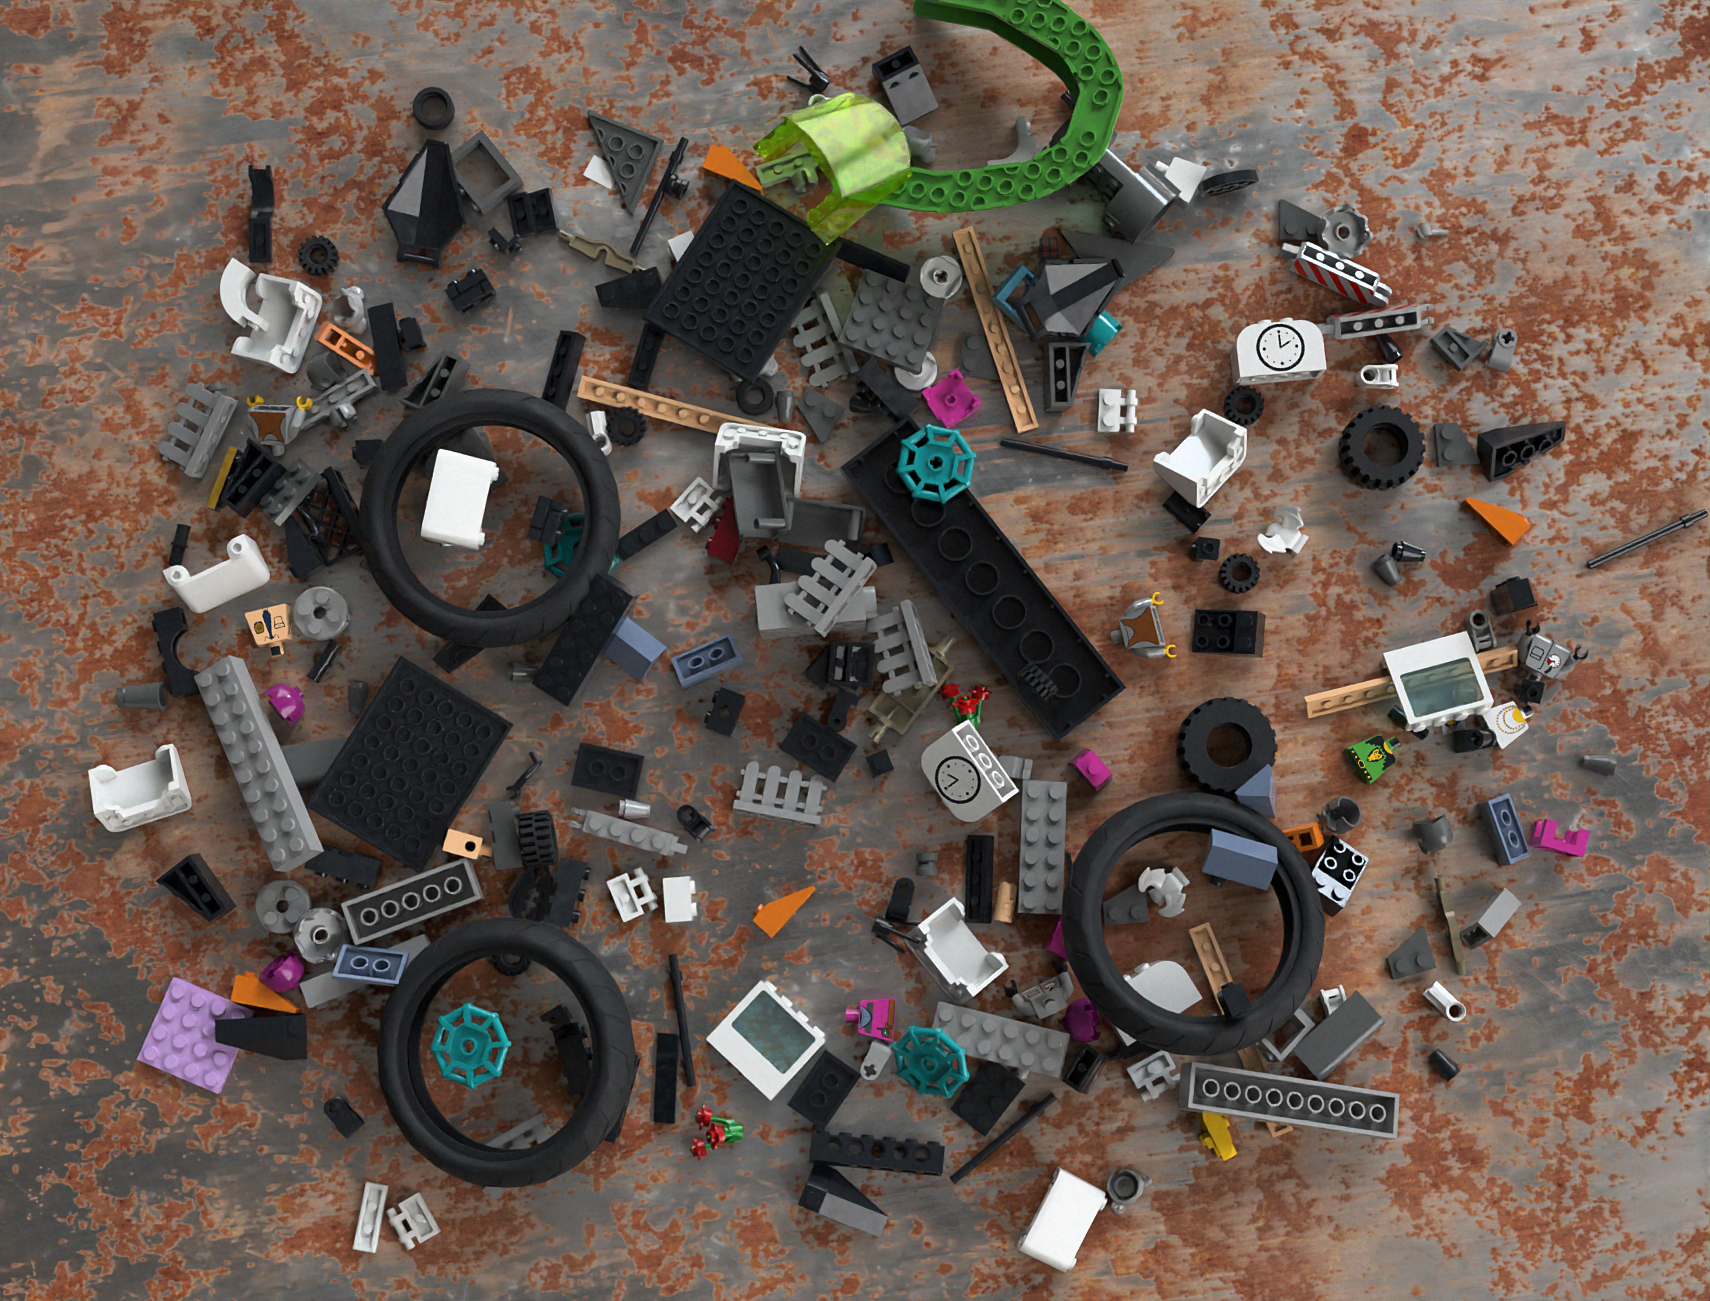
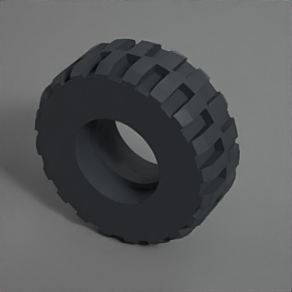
M1234 697L1214 698L1193 709L1186 719L1183 720L1176 737V757L1179 758V766L1187 775L1186 778L1204 792L1207 791L1217 796H1234L1235 791L1267 764L1273 767L1276 761L1274 757L1278 744H1275L1276 732L1275 729L1271 728L1269 724L1271 721L1267 715L1264 716L1260 712L1261 709L1256 705L1252 706L1247 700L1235 699ZM1218 727H1233L1245 739L1246 754L1242 761L1235 766H1219L1210 759L1207 753V738Z

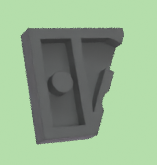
M964 332L958 368L962 376L998 382L999 375L986 336Z
M1457 422L1433 425L1437 468L1480 464V459Z
M1138 882L1102 903L1104 925L1149 922L1146 890L1144 893L1140 892Z
M1419 927L1411 937L1406 939L1398 949L1386 958L1393 980L1436 968L1424 927Z

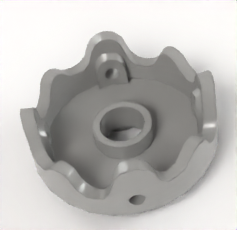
M1354 204L1341 205L1328 210L1322 215L1317 227V237L1321 248L1345 259H1351L1362 254L1365 246L1373 239V232L1368 228L1367 216L1357 212V206ZM1339 228H1342L1345 231L1346 235L1344 239H1342L1338 234Z
M318 586L304 591L298 597L293 607V621L296 628L301 634L317 642L337 638L350 622L346 600L337 591L328 587ZM318 608H324L326 611V615L322 619H316L315 611Z
M277 879L267 883L260 890L255 901V912L259 922L264 928L277 934L293 933L298 919L313 907L307 887L291 879ZM281 900H285L288 903V910L284 913H281L277 908V904Z
M321 907L309 910L298 919L294 926V947L303 958L313 964L321 962L335 963L338 960L343 944L349 945L348 931L350 929L348 923L339 913L330 908ZM324 929L325 936L321 940H316V932Z

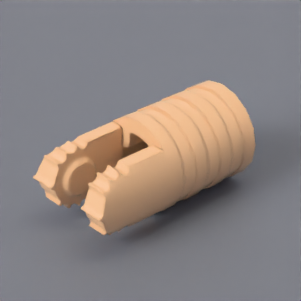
M1004 881L1000 884L993 920L1012 923L1017 896V886L1014 883L1009 884Z

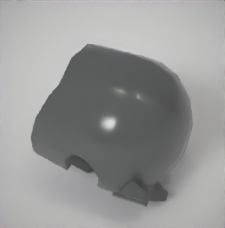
M332 350L313 356L307 363V376L313 384L310 386L311 389L322 391L329 388L335 382L338 384L347 379V374L341 366L338 356Z
M1340 796L1326 803L1321 814H1316V817L1319 819L1318 823L1321 825L1323 832L1329 830L1335 834H1344L1361 822L1362 812L1358 803L1352 798Z
M1445 815L1434 820L1413 822L1416 834L1423 837V840L1419 838L1417 841L1425 855L1428 854V851L1435 852L1445 849L1453 839V831Z

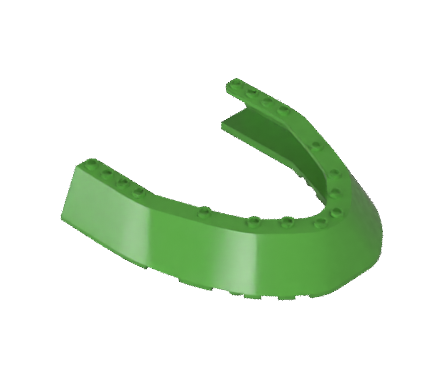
M915 0L913 9L917 16L990 30L1026 52L1055 73L1065 84L1076 104L1067 134L1060 139L1061 142L1051 148H1046L1032 156L1033 159L1024 163L1014 162L985 166V168L964 169L954 172L952 170L935 172L845 152L832 194L906 210L934 213H963L991 210L1047 196L1072 183L1090 170L1102 158L1109 146L1124 98L1123 77L1115 57L1094 26H1091L1060 0Z

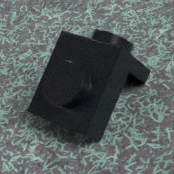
M494 227L487 232L491 238L489 243L497 251L501 249L507 257L511 253H517L522 247L523 241L518 234L507 242Z
M1198 537L1195 543H1191L1190 556H1193V562L1202 563L1204 560L1217 561L1220 539Z
M1523 679L1521 685L1515 684L1514 694L1520 702L1540 704L1545 684L1541 681Z

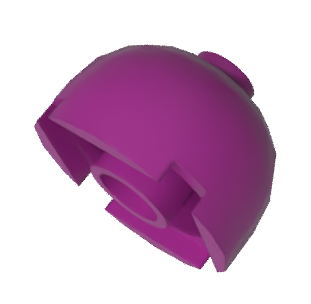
M279 683L262 693L264 697L269 695L268 703L284 721L287 718L290 721L287 724L289 727L293 726L303 716L305 704L302 698L305 695L297 686L292 688L288 684Z
M293 949L285 951L288 955L284 958L280 955L276 957L262 971L264 977L259 976L261 982L270 990L285 992L290 989L293 991L302 983L300 979L304 973V964Z
M1088 997L1073 1001L1066 1010V1017L1062 1019L1065 1031L1069 1030L1071 1036L1077 1041L1091 1042L1099 1040L1101 1031L1096 1032L1097 1025H1100L1097 1009Z

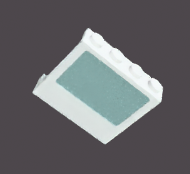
M1467 631L1386 652L1382 655L1380 662L1383 669L1388 668L1407 720L1406 732L1411 730L1419 732L1430 725L1441 726L1452 719L1460 721L1467 718L1468 715L1475 713L1482 715L1489 712L1494 700Z
M761 980L706 1040L771 1101L826 1040L823 1038L825 1034L817 1026L812 1028L807 1023L809 1018L800 1010L796 1013L791 1008L793 1003L784 995L780 998L775 993L777 988L770 981L767 980L764 983Z

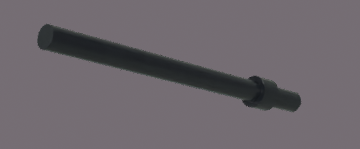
M681 137L676 150L672 151L670 155V163L629 252L637 256L665 195L667 182L675 173L677 166L681 165L684 158L683 153L689 142L684 137Z
M1003 437L1000 446L1096 465L1100 466L1101 469L1109 471L1110 469L1127 472L1129 463L1114 461L1110 457L1104 456L1100 458Z
M1703 509L1691 515L1686 514L1674 523L1587 561V566L1589 569H1593L1681 528L1687 529L1693 526L1695 522L1708 517V513Z
M677 954L668 955L670 965L669 980L670 982L672 981L687 1087L696 1086L681 986V980H683L682 971H679Z
M1051 1092L1039 1103H1034L1030 1107V1111L949 1178L954 1184L959 1182L1036 1116L1039 1118L1045 1113L1044 1110L1057 1100L1055 1095Z

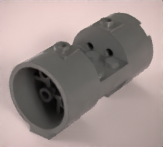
M1072 116L1052 136L1049 148L1061 142L1060 139L1067 134ZM1113 131L1109 146L1102 158L1090 170L1066 187L1068 189L1072 188L1084 178L1087 186L1093 190L1096 189L1101 194V198L1108 203L1101 215L1105 226L1109 229L1113 228L1116 232L1119 231L1135 245L1165 215L1172 204L1178 199L1181 190L1151 163L1140 169L1136 174L1108 150L1118 135Z

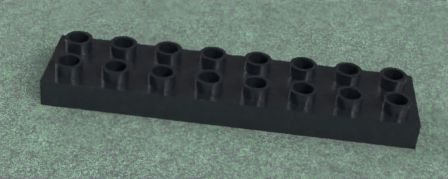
M908 415L841 466L840 472L1056 744L1126 689V687L968 488L947 500L945 504L938 501L911 497V492L895 471L898 467L902 446L901 441L903 439L906 440L921 430L911 416ZM927 436L914 445L918 448L924 446L929 442ZM909 451L907 465L914 464L916 453ZM935 458L934 461H930V464L933 465L934 469H937L938 466H942V463L939 462V458ZM915 471L908 473L915 484L918 485L921 480L917 477ZM953 478L949 483L944 484L945 491L958 482ZM925 484L922 489L939 493L938 486ZM1029 662H1032L1041 669L1058 688V691L1046 703L1035 696L1017 675Z

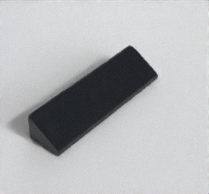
M834 233L831 234V237L843 243L836 258L864 270L866 268L906 283L910 273V265Z
M393 303L370 307L367 309L381 388L383 391H396L408 386Z
M561 330L541 399L566 411L586 337L578 332Z
M779 546L776 562L783 571L813 577L816 571L811 566L812 560L817 557L825 560L828 556ZM836 558L830 564L842 573L847 568L845 564Z
M967 835L965 923L991 924L994 836Z
M657 1033L654 1122L676 1123L679 1033Z

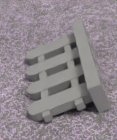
M827 292L819 295L820 302L817 303L816 300L810 301L811 306L802 309L790 329L798 328L800 333L794 337V345L797 348L806 347L808 352L802 357V364L807 368L813 366L816 373L810 376L811 385L814 387L822 386L823 389L829 387L828 382L842 377L843 380L849 378L848 373L852 372L856 377V372L861 368L854 351L837 345L844 327L832 298ZM827 314L829 321L825 322L823 315ZM818 319L820 325L805 331L803 324ZM835 334L838 340L833 342L831 335ZM826 338L828 344L813 351L811 344ZM844 353V356L846 358L843 361H841V358L839 356V354ZM834 357L836 364L821 370L819 363Z
M199 381L197 384L189 383L186 385L185 392L191 398L188 404L181 402L177 405L176 412L182 417L179 423L170 422L168 424L167 431L173 435L170 442L162 441L158 446V450L164 455L162 459L165 461L172 459L181 464L179 469L185 471V474L190 477L203 478L238 401L232 397L223 396L218 391H215L213 394L204 389L205 384ZM197 401L208 406L205 413L195 408ZM188 420L199 426L197 432L186 427ZM179 440L190 445L187 452L177 447Z
M841 539L839 542L828 540L825 543V549L829 553L825 560L819 557L812 560L811 566L816 573L812 578L803 575L798 579V585L803 589L799 596L789 593L785 597V603L790 607L787 611L792 615L797 612L808 620L806 625L810 628L814 624V630L823 638H825L877 568L875 562L869 557L862 560L863 554L858 552L855 555L844 547L846 543ZM835 558L847 566L843 573L830 565ZM853 571H855L854 575L850 579L849 576ZM821 576L834 584L830 591L817 583ZM841 589L842 591L836 596V593ZM808 594L821 602L817 609L804 601ZM828 607V610L825 612V614H822L824 609Z
M908 599L900 602L902 609L896 606L893 607V612L881 617L879 614H876L877 618H873V620L866 624L868 632L878 634L879 639L873 642L875 644V653H883L884 660L877 664V669L882 674L889 673L890 680L884 682L883 690L888 694H894L896 697L901 695L902 690L915 686L916 689L921 688V683L929 687L938 684L916 605ZM898 626L899 632L885 637L884 630ZM901 646L904 647L905 652L891 657L890 650ZM909 666V673L896 677V670Z
M754 761L747 764L746 770L741 769L740 775L744 776L742 790H737L736 797H739L740 800H734L733 813L819 829L821 816H817V813H822L823 807L819 806L821 793L827 790V785H823L824 779L822 775L814 774L810 782L802 781V773L799 770L791 771L789 778L780 777L781 770L778 766H771L767 774L760 773L759 765ZM757 779L766 780L763 795L755 794ZM779 783L787 784L784 799L776 798ZM800 787L809 789L806 804L797 802ZM753 800L760 801L761 805L753 803ZM774 805H781L783 808H775ZM796 809L804 810V813L796 812Z
M544 1111L485 1145L507 1149L504 1144L511 1140L513 1146L508 1149L531 1147L529 1143L535 1139L540 1144L550 1138L549 1131L552 1128L550 1125L546 1127L543 1123L547 1117ZM531 1129L533 1135L526 1138L524 1132ZM485 1186L486 1188L482 1190L484 1195L489 1193L493 1199H499L504 1193L503 1188Z

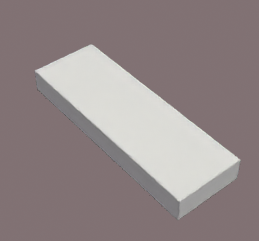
M366 1182L353 1249L371 1253L376 1252L389 1185Z

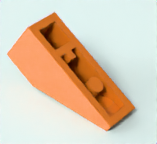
M718 144V146L711 145L702 165L704 174L728 184L734 178L763 195V187L728 147Z
M325 321L322 323L313 340L326 349L332 350L336 355L361 370L366 368L370 375L373 376L378 368L375 351L332 323Z
M1467 497L1460 503L1506 548L1514 545L1531 527L1527 524V519L1520 513L1517 514L1514 511Z
M1318 821L1282 830L1300 852L1317 849L1324 843Z
M811 886L767 903L765 906L760 905L752 913L755 916L752 921L773 938L816 888Z
M243 971V975L235 976L230 1001L290 1013L301 1012V1008L281 992H274L267 988L256 977L257 973Z

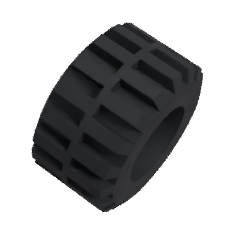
M548 810L521 814L519 818V836L525 864L528 868L555 865L558 859V847L552 815Z

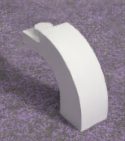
M1026 115L1017 116L1016 119L1018 141L1016 151L1008 158L987 161V166L1014 162L1024 163L1033 159L1032 156H1034L1036 148V135L1028 136L1031 135L1030 122L1026 123Z
M232 258L221 278L220 297L222 304L229 316L245 328L246 325H249L256 331L261 328L267 332L271 325L250 311L246 304V292L256 274Z

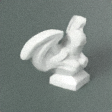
M1283 505L1273 512V516L1280 517L1282 524L1274 520L1268 526L1265 535L1272 536V538L1259 534L1257 536L1259 546L1269 554H1272V551L1285 553V549H1290L1291 554L1296 556L1309 538L1306 535H1301L1298 529L1303 527V521L1298 513L1301 509L1293 505Z
M1177 866L1172 870V873L1168 874L1164 873L1165 869L1163 868L1150 870V867L1143 871L1138 880L1140 892L1144 893L1147 887L1153 886L1154 889L1148 891L1151 899L1159 906L1166 901V906L1159 909L1158 913L1168 918L1181 914L1185 910L1182 906L1186 894H1182L1181 890L1183 886H1187L1190 883Z

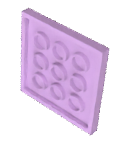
M173 977L137 1060L219 1094L239 1048L216 1043L215 1020L253 1018L256 1011L180 978Z

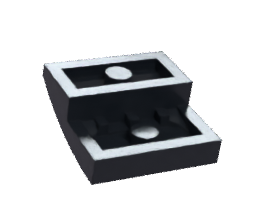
M549 187L531 193L525 191L506 197L514 237L517 234L521 238L532 237L560 230L552 189Z
M831 641L827 684L871 688L875 644Z

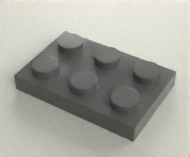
M299 457L296 462L290 465L289 470L283 477L276 481L268 494L261 498L257 507L280 527L323 477Z

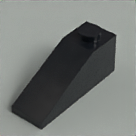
M290 514L284 521L288 561L291 564L289 570L296 579L300 578L305 582L325 569L326 566L314 547L309 544L308 538L294 516Z

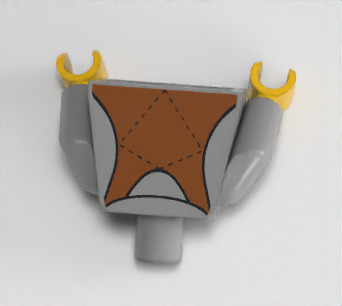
M256 395V401L254 397L249 396L246 401L251 407L248 408L246 425L254 437H256L258 444L270 445L273 456L283 455L285 453L284 445H287L296 438L306 415L305 410L310 409L313 402L310 398H307L306 404L302 405L304 398L300 396L296 399V403L299 406L296 409L295 406L263 405L264 399L261 396Z
M1155 592L1150 598L1146 597L1135 601L1124 612V617L1119 619L1121 629L1111 632L1114 644L1125 642L1126 649H1132L1134 654L1146 658H1160L1163 656L1173 658L1176 656L1168 653L1169 648L1176 646H1166L1156 607H1159L1164 602H1156L1154 597L1159 596L1161 593Z

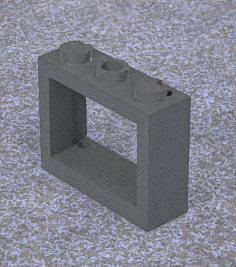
M481 130L453 151L451 155L455 165L482 145L509 179L484 200H481L455 168L460 193L463 196L467 194L471 199L469 201L471 207L476 212L480 210L485 215L505 200L506 197L522 187L524 183L484 131Z

